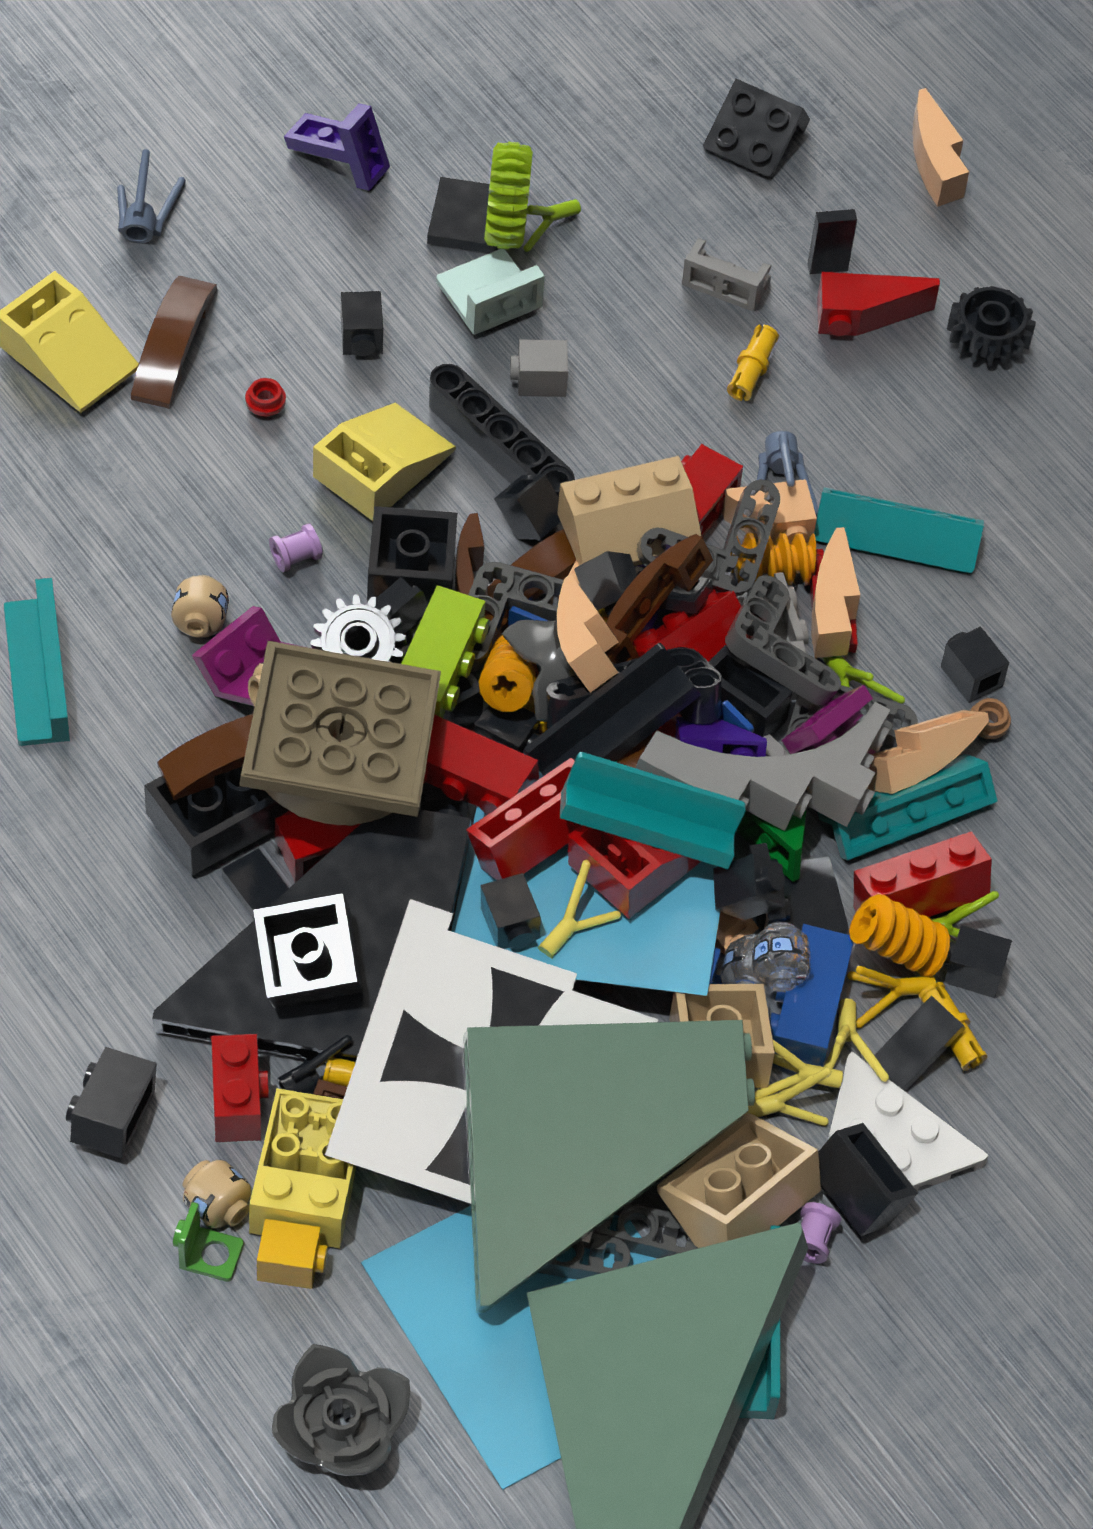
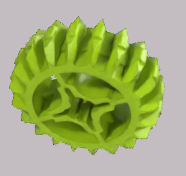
M508 141V143L498 142L493 148L484 237L489 246H497L498 249L509 250V248L519 249L524 243L533 155L528 145H520L519 142Z

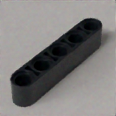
M441 364L431 371L429 383V407L510 484L521 475H546L559 498L560 483L575 480L574 473L570 467L462 368L454 364Z

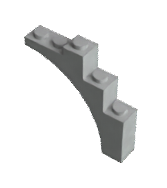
M875 702L863 719L841 737L816 749L785 756L750 757L724 754L684 743L656 731L640 756L635 768L743 801L746 804V811L784 831L793 815L801 819L807 807L847 827L855 812L861 815L865 813L875 794L874 791L868 789L876 773L869 769L875 756L868 752L870 749L878 752L886 739L890 729L883 726L890 709Z

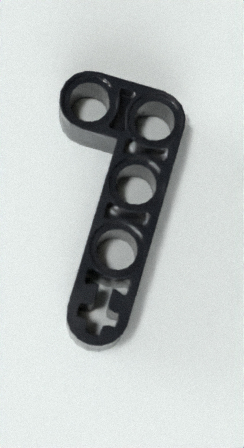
M687 647L668 649L669 654L701 693V696L680 711L679 714L694 724H710L717 721L721 717L720 673L694 649ZM638 658L614 664V667L621 673ZM577 675L550 683L546 689L547 728L552 727L615 676L591 693Z

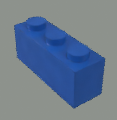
M803 924L800 939H792L795 948L803 951L801 962L808 959L809 965L811 962V968L805 979L802 978L795 981L792 980V976L794 977V967L796 965H791L792 970L789 982L781 983L788 986L782 987L779 985L775 1001L783 1003L781 1013H771L770 1027L773 1040L804 1063L823 1067L854 942L850 939V935ZM787 952L786 958H792L797 954Z

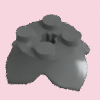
M520 620L507 627L502 635L520 657L526 660L527 663L532 662L537 665L539 675L533 684L535 717L538 721L547 722V686L554 681L577 674L569 665L561 649L557 634V620Z
M312 1344L295 1366L291 1380L292 1397L290 1402L279 1406L274 1414L272 1423L273 1437L292 1457L314 1464L322 1473H335L343 1476L371 1473L388 1459L392 1448L391 1438L406 1417L410 1400V1380L390 1368L377 1367L367 1372H361L357 1369L351 1358L340 1350ZM342 1414L344 1420L349 1417L351 1419H349V1423L346 1425H338L333 1423V1416Z

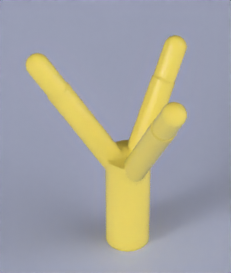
M588 860L582 862L563 919L538 946L539 951L551 959L574 932L614 921L621 917L619 911H613L575 921L576 909L591 867V863Z
M849 998L840 1000L838 1004V1034L824 1067L833 1069L845 1042L852 1041L881 1081H888L889 1075L856 1031V1002Z
M773 1040L774 1052L777 1053L774 1054L773 1063L796 1074L770 1084L767 1088L756 1090L755 1100L796 1085L826 1067L804 1063ZM831 1069V1075L817 1083L819 1085L840 1088L843 1071Z
M824 1068L800 1083L781 1090L777 1094L756 1099L754 1106H748V1112L757 1117L781 1112L821 1126H827L829 1120L826 1117L787 1105L785 1102L829 1077L832 1073L831 1069Z

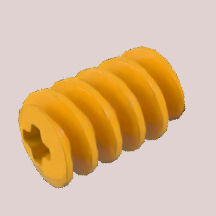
M746 533L740 545L744 548L752 549L758 544L752 533ZM785 533L778 534L775 544H773L771 536H769L756 580L758 577L763 576V574L774 577V573L783 572L787 584L792 585L796 574H801L804 586H809L816 564L815 534L812 533L808 544H806L803 534L796 533L791 545ZM740 557L736 566L730 571L735 574L738 583L745 580L739 576L742 563L746 559Z
M503 635L500 636L493 644L479 678V690L484 701L492 708L502 712H514L522 708L529 701L533 691V684L539 675L537 665L532 662L527 663L526 660L515 652Z
M877 894L863 902L850 924V939L855 944H863L869 951L877 950L880 956L890 957L894 963L904 964L908 970L917 971L922 977L933 976L941 969L950 948V935L948 929L943 924L934 922L925 915H920L914 909L906 908L900 902L892 901L886 895Z

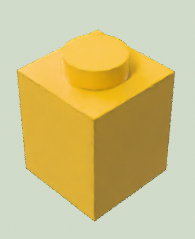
M265 1219L257 1256V1281L312 1289L315 1272L324 1273L328 1246L320 1244V1227Z

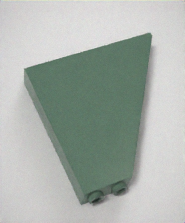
M743 1020L467 1027L463 1043L476 1313L487 1312L745 1116L749 1111L748 1106H754L755 1086L753 1078H746L745 1061L751 1060L752 1042L750 1033H743Z
M801 1222L527 1292L576 1529H693L808 1251Z

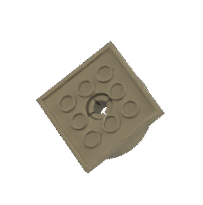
M268 641L240 786L265 790L276 802L297 816L327 824L353 826L383 818L391 813L418 817L441 671Z

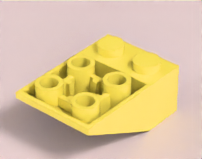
M56 271L49 274L0 310V347L80 413L137 371L139 363L84 294Z
M395 402L342 422L313 447V477L373 521L374 506H393L456 450V446Z
M276 1089L249 1204L250 1234L262 1235L265 1219L318 1226L320 1227L321 1245L334 1248L341 1247L356 1165L326 1156L325 1153L343 1099Z

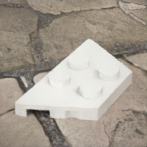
M854 1052L848 1055L828 1140L837 1130L864 1123L917 1191L924 1185L934 1186L950 1180L951 1174L973 1167L975 1171L983 1168L989 1156L987 1153L889 1079L886 1082L881 1081L871 1066Z

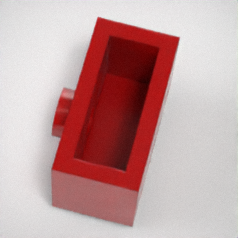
M257 1034L211 1036L215 1142L261 1140L260 1099L269 1098L268 1071H259Z

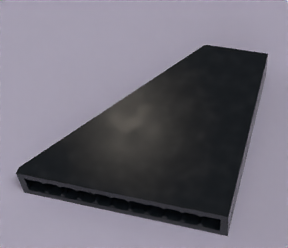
M419 807L418 817L391 813L383 818L361 823L269 906L272 907L343 893L350 905L363 993L275 1009L266 995L254 920L154 1010L152 1020L155 1033L212 1043L211 1036L257 1034L258 1052L305 1061L313 1059L345 1035H350L352 1042L334 1056L356 1062L410 899L453 913L448 930L451 931L470 841L466 829L471 826V818L464 817L460 812L450 809L433 812L422 810Z

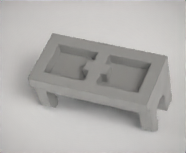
M698 238L685 258L682 285L754 312L770 283L771 275L768 273L772 265L763 263L758 273L706 254V250H703L706 240Z

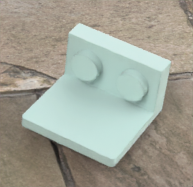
M499 249L440 273L436 277L437 285L473 335L543 307L545 275L537 265L520 271L505 249Z

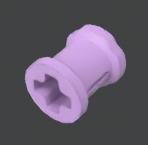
M311 524L302 525L301 531L285 537L273 536L269 539L273 559L281 572H287L290 570L291 565L309 558L313 560L322 558V546Z
M808 1202L805 1203L800 1212L802 1218L801 1225L808 1245V1251L803 1261L820 1264L824 1263L828 1258L829 1250L827 1244L832 1231L836 1230L839 1226L841 1217L837 1211L824 1204Z

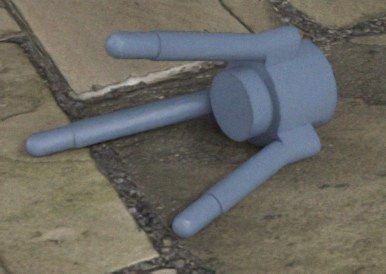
M148 149L142 151L136 199L129 208H127L125 187L123 185L117 187L120 217L118 232L134 243H147L152 240L153 235H161L163 223L186 181L184 177L178 178L156 217L153 207L144 202L150 156Z
M788 431L771 433L765 440L766 452L758 455L759 470L757 480H766L768 468L771 467L775 473L785 474L787 486L793 487L795 484L793 469L795 468L799 480L806 479L817 516L819 508L804 467L803 454L798 452L796 436Z

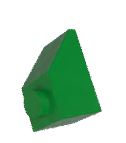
M807 809L801 819L793 815L785 831L745 811L737 833L750 845L767 843L770 858L777 859L778 863L782 864L783 874L792 882L800 878Z

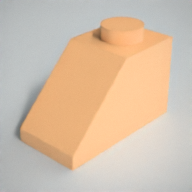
M806 479L796 480L793 487L787 486L786 482L773 483L780 493V505L770 533L773 544H775L779 533L787 535L790 545L794 535L801 533L806 544H808L810 536L815 531L817 517ZM747 486L726 489L722 515L724 520L730 524L732 523L740 495ZM758 491L755 496L750 495L751 498L756 500V505L749 518L757 519L760 509L765 504H770V502L764 500V492ZM741 528L742 531L752 533L758 539L756 532L751 528Z

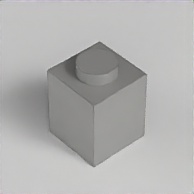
M519 339L518 356H510V380H518V396L566 397L568 380L567 340Z

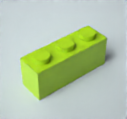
M438 585L401 664L441 671L434 715L443 718L446 710L452 712L456 706L460 693V687H457L461 676L465 678L469 676L475 659V653H472L476 643L483 644L489 629L490 620L485 618V600Z

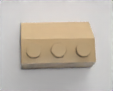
M679 456L560 483L558 516L579 566L606 551L630 554L634 566L641 565L642 562L639 560L636 552L637 544L640 538L652 528H665L687 537L694 534L701 536L693 488ZM655 539L652 544H647V546L652 548V556L656 558L666 551L661 548L662 541L660 539Z
M748 1112L739 1122L659 1183L657 1191L691 1241L698 1248L768 1231L770 1225L779 1226L821 1191L818 1149Z

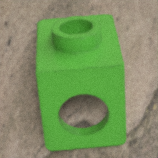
M191 1203L186 1220H179L173 1237V1246L178 1247L179 1269L226 1282L232 1280L244 1246L243 1240L200 1227V1208L198 1203ZM211 1244H220L226 1247L229 1257L224 1264L211 1266L202 1259L203 1250Z

